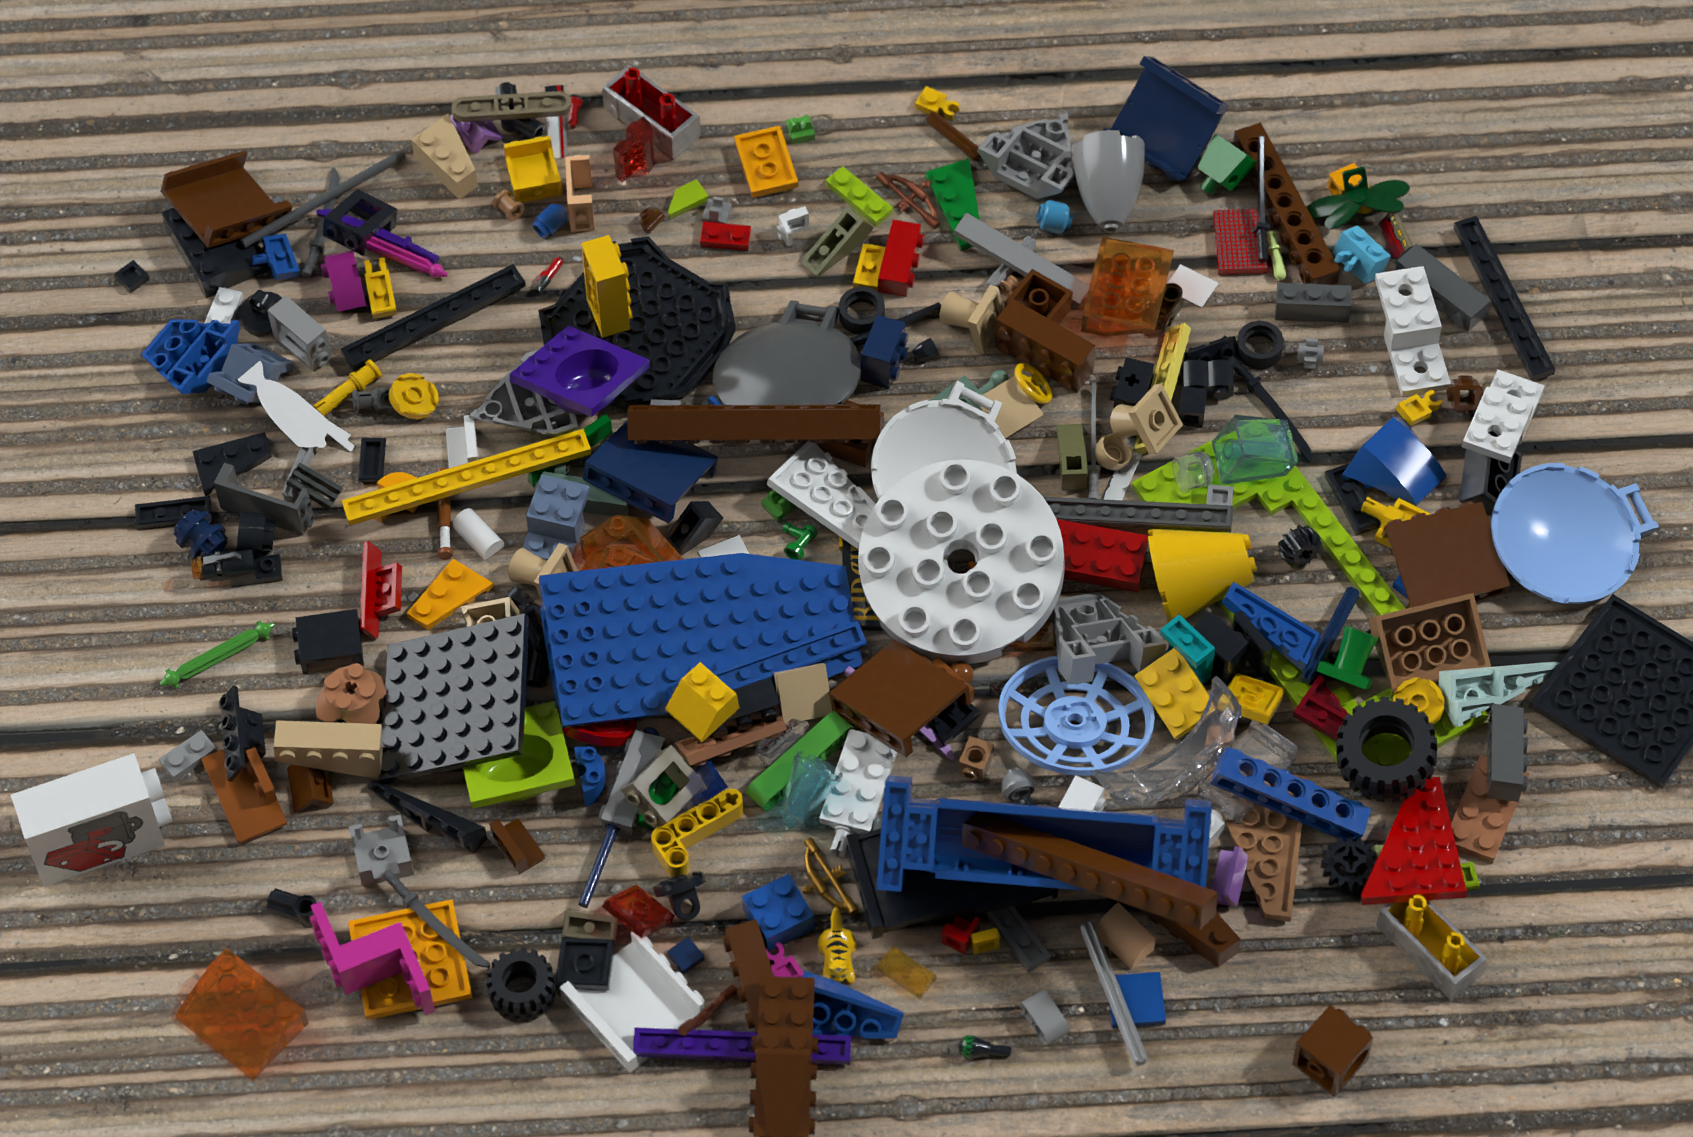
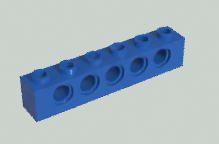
M1228 747L1218 757L1210 782L1211 785L1335 838L1340 837L1345 842L1348 836H1351L1352 842H1356L1358 838L1363 837L1371 812V808L1364 806L1359 801L1347 799L1340 796L1336 791L1326 790L1310 780L1298 778L1287 770L1277 769L1268 765L1264 760L1254 759L1243 754L1238 749ZM1240 771H1243L1247 777L1242 775ZM1264 781L1268 782L1271 787L1267 786ZM1288 791L1293 793L1295 797L1291 796ZM1312 801L1315 802V803L1319 806V808L1316 807V806L1312 803Z

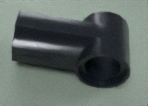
M275 888L267 898L266 909L268 912L296 920L305 928H311L312 924L309 917L313 916L312 910L306 914H303V912L307 909H312L311 905L317 902L310 895L298 896Z

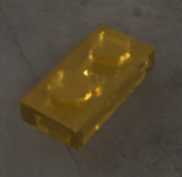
M894 946L877 965L879 972L919 999L922 998L936 980L934 973Z

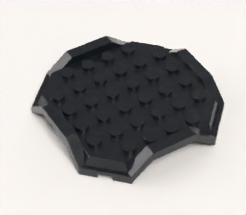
M649 236L632 238L631 242L618 244L621 252L620 262L626 263L629 277H627L630 285L628 293L631 299V305L629 306L633 316L632 319H629L630 330L602 338L587 301L584 272L554 305L538 310L544 345L569 325L650 360V368L619 393L610 404L616 406L649 403L651 400L676 399L693 392L715 367L717 359L729 345L736 331L728 283L708 282L672 261Z

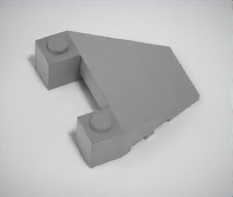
M1100 592L1059 598L1053 609L1058 670L1069 685L1093 681L1095 664L1129 659L1137 671L1140 672L1165 655L1166 643L1155 629L1150 626L1145 628L1138 623V618L1134 615H1129L1128 617L1122 613L1119 605Z

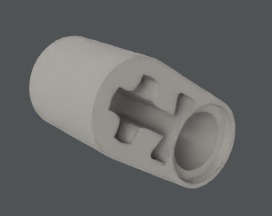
M1045 990L1020 1002L1025 1018L1044 1045H1048L1070 1033L1065 1018Z

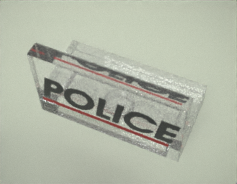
M792 718L785 724L787 730L780 732V735L775 738L767 739L755 750L766 769L806 734L804 730L809 727L808 722Z

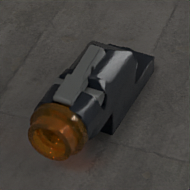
M249 549L203 554L197 556V559L191 560L194 580H209L211 582L230 580L232 587L283 581L280 554L254 557L253 550Z

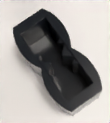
M1203 360L1183 362V387L1206 389V397L1209 396L1218 400L1232 397L1234 391L1233 362L1229 360H1213L1209 362Z

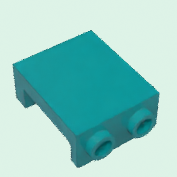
M1177 615L1160 629V635L1169 643L1165 654L1175 648L1188 661L1202 685H1204L1212 677L1215 647L1182 616Z

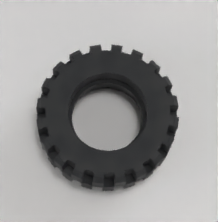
M1381 697V701L1375 702L1374 699L1367 700L1366 706L1362 707L1359 704L1354 707L1353 715L1347 714L1343 719V725L1339 726L1336 740L1337 765L1341 769V776L1344 781H1349L1350 788L1355 792H1358L1360 789L1362 796L1367 799L1374 796L1377 797L1378 802H1385V798H1392V802L1400 801V796L1403 795L1409 798L1415 795V788L1422 790L1426 786V779H1431L1434 773V766H1436L1437 761L1435 728L1432 723H1429V717L1424 712L1418 713V707L1412 703L1408 706L1405 705L1403 699L1396 698V701H1389V697ZM1390 733L1405 739L1410 744L1412 752L1406 760L1399 764L1381 766L1369 761L1363 755L1362 746L1369 738L1375 735Z

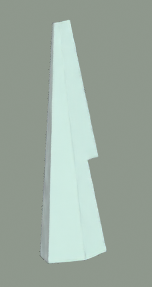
M1544 662L1439 671V688L1445 700L1444 709L1453 726H1462L1464 721L1482 715L1481 712L1492 707V704L1501 705L1525 692V688L1543 682L1545 677L1553 673L1559 663Z

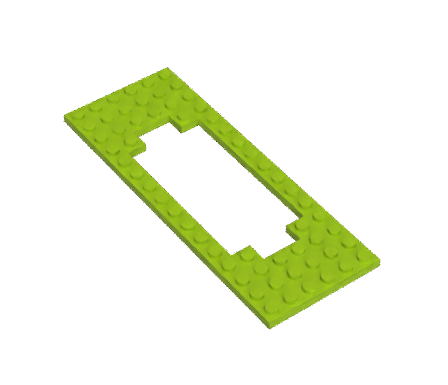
M1258 416L1131 483V488L1139 499L1147 502L1206 504L1208 484L1234 487L1233 510L1255 498L1259 500L1270 516L1292 505L1303 521L1318 533L1323 547L1353 586L1359 590V594L1376 616L1406 609ZM1223 599L1217 601L1218 605L1233 623L1234 613L1221 603ZM1273 647L1269 673L1277 684L1285 689L1284 693L1296 708L1312 685L1308 686L1306 683H1302L1300 678L1303 671ZM1343 685L1332 691L1331 693H1334L1339 699L1341 707L1345 708L1348 714L1353 715V708L1359 704ZM1389 687L1368 700L1374 699L1375 702L1381 701V697H1389V701H1392L1395 692L1392 693ZM1366 701L1360 703L1362 707L1366 706ZM1444 709L1440 720L1433 725L1435 737H1437V748L1486 722L1488 714L1483 711L1481 712L1482 715L1477 718L1472 717L1464 721L1462 726L1457 727L1453 726ZM1310 727L1337 763L1336 741ZM1390 733L1375 735L1369 738L1362 746L1363 755L1369 761L1381 766L1399 764L1406 760L1412 752L1410 744L1405 739Z

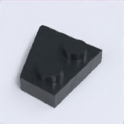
M956 699L932 720L941 744L944 747L947 746L980 716V711L974 705L969 704L966 706Z

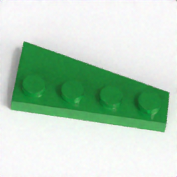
M969 158L925 172V179L930 180L929 188L952 235L966 213L980 220ZM953 235L960 251L974 247Z

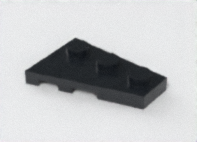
M265 432L192 451L204 496L212 493V489L215 488L214 481L224 463L233 465L235 473L238 475L243 471L248 472L272 458Z

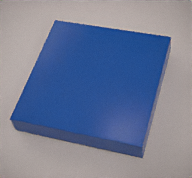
M1160 972L1115 975L1135 1027L1166 1025ZM1109 1004L1112 1028H1119Z

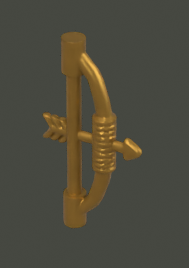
M812 837L807 838L804 841L806 846L804 862L808 873L807 877L812 884L810 886L806 884L802 892L804 894H811L812 889L815 888L818 894L832 906L846 910L850 916L855 915L859 909L851 897L847 896L837 880L846 875L847 872L841 870L842 864L831 871L820 854V849ZM811 855L815 856L827 875L826 877L821 879L817 871L814 870ZM830 880L843 900L842 903L838 902L828 893L829 890L824 884L825 882Z

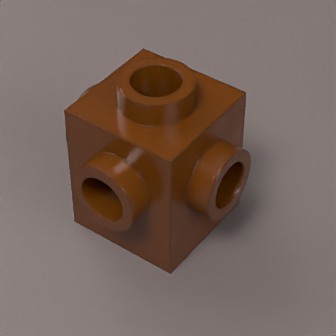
M1458 376V379H1451V387H1447V401H1451L1450 404L1458 412L1467 413L1477 410L1483 396V386H1480L1478 381L1473 379V376ZM1460 390H1468L1465 395H1460Z

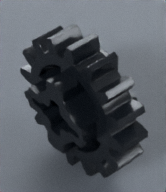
M1348 836L1347 841L1343 842L1339 837L1337 838L1336 845L1330 842L1328 850L1323 851V859L1320 864V868H1323L1322 876L1330 877L1328 883L1330 886L1337 883L1338 891H1341L1343 887H1347L1348 893L1352 892L1353 887H1356L1359 892L1362 891L1363 884L1366 885L1377 861L1375 860L1377 852H1369L1370 843L1364 846L1361 845L1362 838L1352 842L1351 836ZM1348 858L1350 860L1352 870H1350V865H1348Z

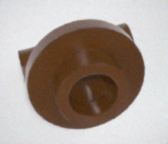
M648 207L640 213L639 216L641 218L638 223L642 226L645 233L650 234L665 218V215L657 207Z

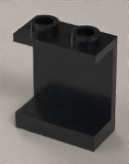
M357 609L295 617L296 627L292 628L294 643H298L299 649L294 650L296 665H301L303 674L308 673L307 663L352 657L353 664L357 663L364 666Z

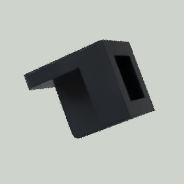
M1182 386L1179 418L1183 425L1203 427L1206 389Z

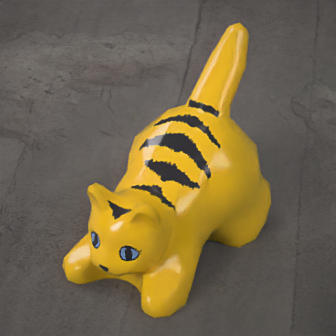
M835 907L831 915V928L823 931L818 938V950L820 954L824 955L822 976L836 982L845 980L848 984H852L855 982V973L851 954L855 953L857 941L855 935L850 930L842 927L840 910Z

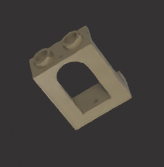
M672 745L658 752L653 757L654 761L631 784L621 789L627 801L638 809L646 823L654 829L668 823L705 785ZM665 771L679 787L680 791L666 805H658L649 796V786Z

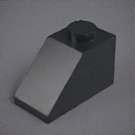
M690 501L664 540L678 556H682L708 539L723 520V517L709 501Z

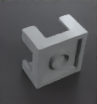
M401 815L388 818L389 828L364 833L362 824L349 826L362 887L385 882L386 880L382 875L388 869L398 878L414 875Z

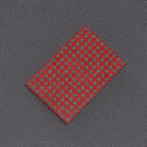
M1258 209L1213 210L1218 275L1267 273V262L1258 261L1257 233L1252 231V228L1258 222Z

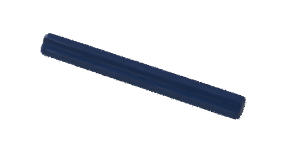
M1348 587L1344 592L1301 674L1300 681L1302 683H1306L1308 686L1314 683L1319 673L1317 668L1320 661L1326 660L1359 597L1358 589Z

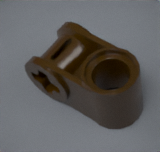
M1175 283L1165 284L1154 301L1148 306L1143 321L1146 323L1150 321L1160 326L1161 330L1166 332L1182 308L1183 290L1181 286Z

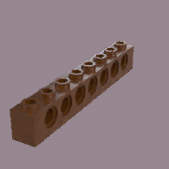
M1262 123L1235 130L1234 140L1231 144L1256 162L1259 135H1264L1265 210H1268L1273 228H1277L1280 233L1282 245L1288 248L1292 264L1294 266L1297 265L1302 283L1338 284L1340 269L1334 261L1330 250ZM1257 164L1248 173L1251 178V186L1255 192L1257 191Z

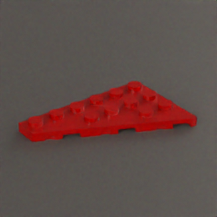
M1440 776L1426 779V786L1422 790L1415 788V795L1409 798L1405 796L1362 892V905L1409 902L1410 898L1413 899L1414 895H1420L1426 901L1466 898L1467 889Z

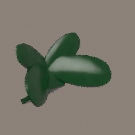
M1359 167L1342 172L1345 194L1322 197L1307 206L1313 219L1328 217L1325 221V227L1331 230L1339 228L1348 222L1362 205L1386 213L1402 211L1404 204L1397 199L1405 196L1409 192L1410 186L1405 181L1394 179L1377 183L1368 188L1365 167ZM1360 175L1361 179L1358 185L1353 186L1352 183L1348 182L1351 176Z

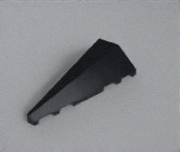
M371 781L367 785L371 792L426 832L434 827L460 847L468 849L473 854L487 840L486 828L378 781Z

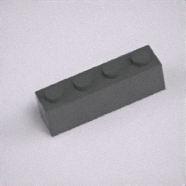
M1415 244L1397 260L1395 270L1424 266L1436 309L1452 318L1456 325L1462 326L1469 332L1488 314L1491 300L1418 244Z
M1492 704L1488 719L1487 798L1519 802L1521 792H1526L1528 777L1523 776V773H1526L1528 757H1524L1527 751L1528 738H1524V735L1527 732L1528 719H1524V708Z

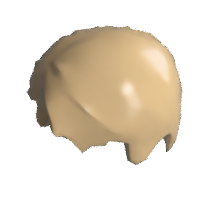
M1112 433L1103 436L1097 442L1095 458L1101 467L1116 471L1123 469L1130 463L1135 451L1130 449V444H1123V440L1118 436V433Z

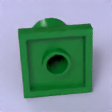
M1345 625L1335 664L1328 661H1320L1317 671L1362 689H1371L1374 679L1362 675V671L1379 637Z

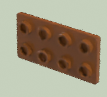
M255 747L246 751V755H244L246 767L232 782L227 781L224 749L201 759L239 844L287 825V820L278 803L275 789Z

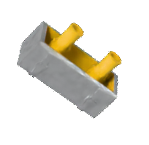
M1414 895L1413 899L1410 898L1409 902L1387 903L1380 909L1376 927L1450 1000H1453L1483 975L1487 958L1424 897Z

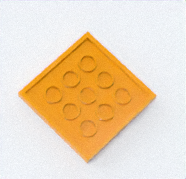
M453 899L424 905L460 938ZM411 908L348 921L351 941L401 922L430 988L434 1006L472 998L464 956L437 934ZM402 973L360 989L366 1020L422 1009V1007L416 1008L411 996V989L409 985H406Z

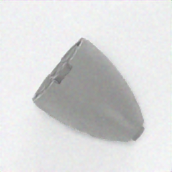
M1116 130L1092 132L1084 135V140L1079 143H1073L1072 146L1076 182L1085 207L1092 219L1104 232L1114 233L1124 225L1137 201L1144 173L1145 143L1137 135L1132 136V138L1122 136L1120 131Z

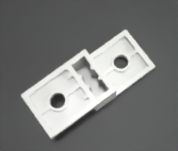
M1424 266L1376 273L1375 282L1386 316L1384 339L1401 397L1422 394L1430 390L1434 392L1447 390L1451 382L1439 346L1442 325ZM1406 289L1411 292V295L1403 296L1399 291ZM1421 366L1426 369V372L1418 373L1414 368Z
M1497 369L1491 386L1486 387L1463 440L1462 447L1510 464L1517 445L1522 443L1545 385ZM1493 431L1499 436L1493 437L1488 432Z

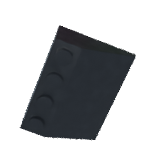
M174 207L161 212L167 233L206 299L216 295L219 287L229 289L271 270L267 263L252 265L251 255L264 254L258 242L244 248L240 242L243 238H239L208 248Z

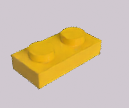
M863 243L853 281V288L864 286L878 291V276L885 247Z

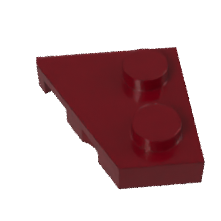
M1320 675L1293 711L1294 718L1334 741L1337 740L1339 726L1343 725V719L1348 714L1346 709L1341 707L1336 695L1329 691L1325 685L1324 678Z

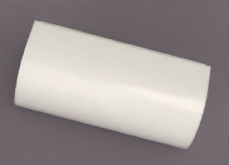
M471 508L461 511L455 517L453 528L484 560H487L504 547V542Z

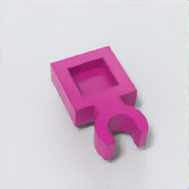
M779 942L776 943V950L779 952L777 955L769 954L766 949L769 962L772 964L771 968L774 977L803 976V971L792 955L787 958L784 957V948Z

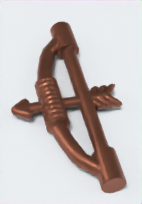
M883 172L877 174L876 179L886 188L889 187L902 199L894 206L901 208V213L911 206L933 229H937L940 226L941 222L937 220L936 207L929 198V194L923 190L924 188H929L930 180L922 181V185L919 187L914 181H909L898 175H886ZM897 181L907 186V189L912 194L908 197L892 182ZM917 197L922 202H925L931 214L925 212L912 199Z
M729 985L694 1018L688 1019L679 1026V1033L685 1036L690 1031L700 1027L712 1016L715 1010L737 993L736 986Z

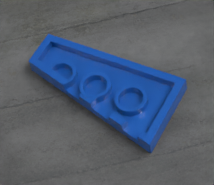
M1233 581L1221 603L1234 614L1242 611L1276 650L1303 671L1322 634Z

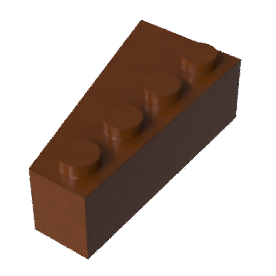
M1131 906L1135 910L1145 913L1148 919L1155 924L1159 923L1165 927L1175 938L1182 939L1190 945L1192 950L1217 967L1239 953L1241 939L1217 912L1202 929H1197Z
M757 919L725 928V935L721 938L726 953H729L731 959L729 966L732 976L737 978L739 988H737L741 1004L745 1003L748 1013L744 1014L748 1029L753 1028L754 1032H758L760 976L774 977Z

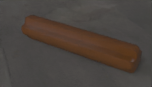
M932 111L926 117V121L931 127L973 161H978L981 158L977 152L979 147L935 111Z

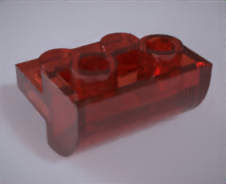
M644 116L628 125L625 129L626 139L619 141L613 148L615 174L621 182L638 170H642L647 175L654 166L652 127Z

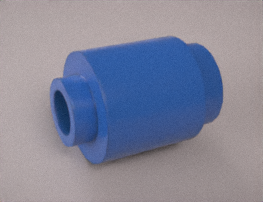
M552 203L535 218L532 227L540 237L544 239L547 236L551 237L568 222V212L562 205Z

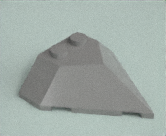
M1068 113L1061 114L1058 119L1051 121L1043 119L1012 128L1011 132L1004 134L999 132L992 133L979 146L977 151L996 179L1036 199L1061 193L1073 179Z
M538 350L526 353L520 359L521 363L518 366H520L524 361H526ZM509 371L486 396L485 402L469 415L471 419L551 436H558L579 429L574 414L563 411L553 400L510 382V373L512 371Z

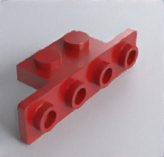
M366 541L363 544L362 553L363 568L361 575L362 592L360 597L361 616L359 626L362 632L374 640L379 635V617L401 611L402 566L396 562L381 567V550L370 541Z

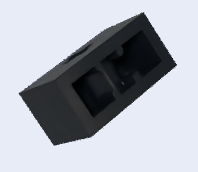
M1125 358L1123 367L1119 366L1117 370L1116 380L1119 381L1118 386L1112 387L1110 401H1114L1113 409L1120 404L1135 406L1150 390L1152 384L1154 363Z

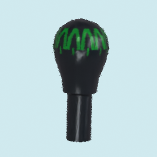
M974 1035L964 1036L958 1045L960 1054L967 1059L989 1057L990 1055L1010 1057L1011 1046L991 1044V1042Z

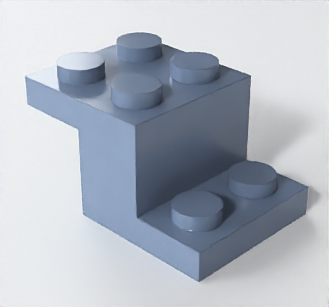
M255 342L232 344L222 371L209 373L206 382L214 385V390L220 393H229L235 396L234 399L242 404H248L249 402L260 403L256 386L241 383L238 379L257 362L261 361L264 378L277 382L282 373L292 372L295 362Z
M541 474L526 515L528 534L522 548L548 560L557 545L561 543L568 546L572 558H574L585 528L583 510L590 493V486Z

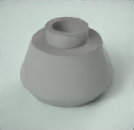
M1019 768L1008 770L1002 778V796L1009 801L1024 799L1025 795H1031L1036 787L1035 780L1025 770H1020Z

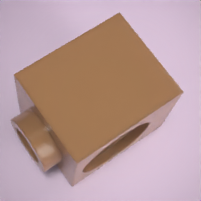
M969 736L959 760L958 774L971 781L978 780L983 782L994 757V744ZM972 759H978V760H980L981 762H979V763H972V762H970V760H972Z

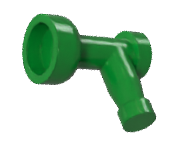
M785 523L783 532L791 534L793 537L798 538L795 543H788L784 548V553L790 559L801 560L804 556L803 548L811 538L814 539L818 535L816 528L807 524L802 530L789 523Z

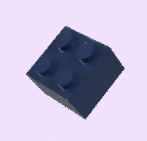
M877 315L861 352V381L890 389L892 381H897L900 374V362L906 360L909 349L905 347L909 336L906 333V323Z

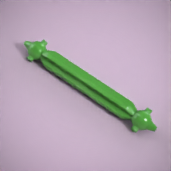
M261 620L257 621L255 629L246 630L180 665L176 672L171 671L170 668L165 670L166 674L160 685H169L174 688L179 687L180 679H188L251 646L259 637L265 640L269 639V634L275 627V624L262 623Z

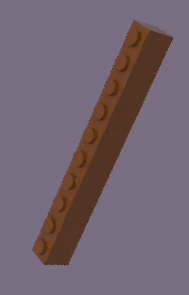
M880 404L629 405L627 410L628 440H634L636 444H647L649 440H659L661 444L674 443V440H684V443L696 444L699 443V440H709L713 444L724 443L725 440H735V443L739 444L749 443L750 440H760V443L766 444L774 443L775 440H785L786 443H799L800 440H810L811 443H824L825 439H835L837 443H849L850 439H860L862 443H873L881 433Z
M977 811L963 822L961 844L963 847L1197 929H1202L1216 915L1218 892L985 811Z

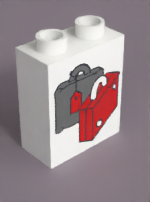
M134 753L11 794L26 844L43 887L163 847L165 843L159 827L173 822L156 769L152 768L141 772Z

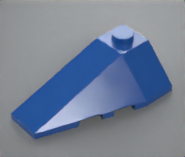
M804 971L802 977L815 978L813 1034L862 1036L863 1038H897L904 1015L903 1011L832 979Z

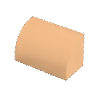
M1119 903L1104 915L1096 927L1101 941L1130 969L1154 950L1155 938Z

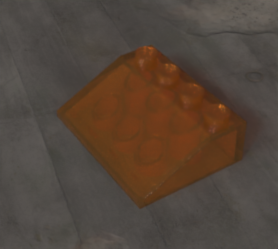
M1102 236L1082 315L1081 332L1105 337L1155 332L1174 250Z
M228 948L207 967L175 1014V1018L252 1081L309 1024L306 1012L301 1006Z

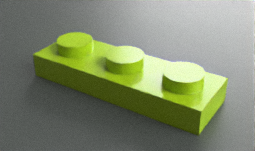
M842 166L826 179V186L875 227L893 214V207L845 167Z

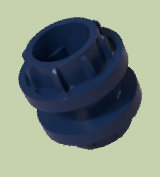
M189 511L178 521L174 528L176 544L180 548L190 546L189 556L194 561L201 560V555L222 552L228 542V537L225 535L226 529L221 524L211 526L212 516L207 511Z

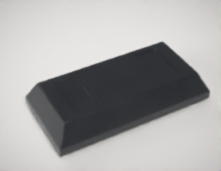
M361 438L358 482H378L384 477L386 438Z

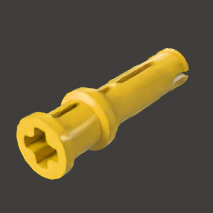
M367 360L365 366L357 372H351L348 380L312 405V407L325 416L352 395L353 390L363 392L366 390V386L373 380L382 378L381 371L373 361Z

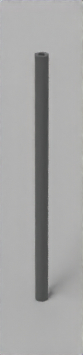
M399 150L240 240L241 245L244 248L249 247L263 237L272 234L406 158L404 152Z

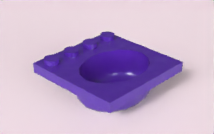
M568 325L510 373V382L553 400L565 412L585 414L592 417L598 411L610 405L619 393L650 368V360Z

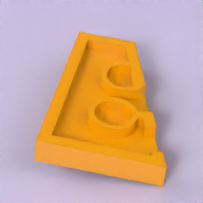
M452 559L409 609L407 618L429 630L453 615V611L464 604L469 605L475 601V597L485 591L487 593L494 589V583Z

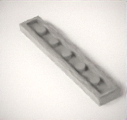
M968 213L964 215L953 232V235L1025 277L1031 269H1034L1073 291L1072 305L1076 307L1080 306L1091 289V285Z

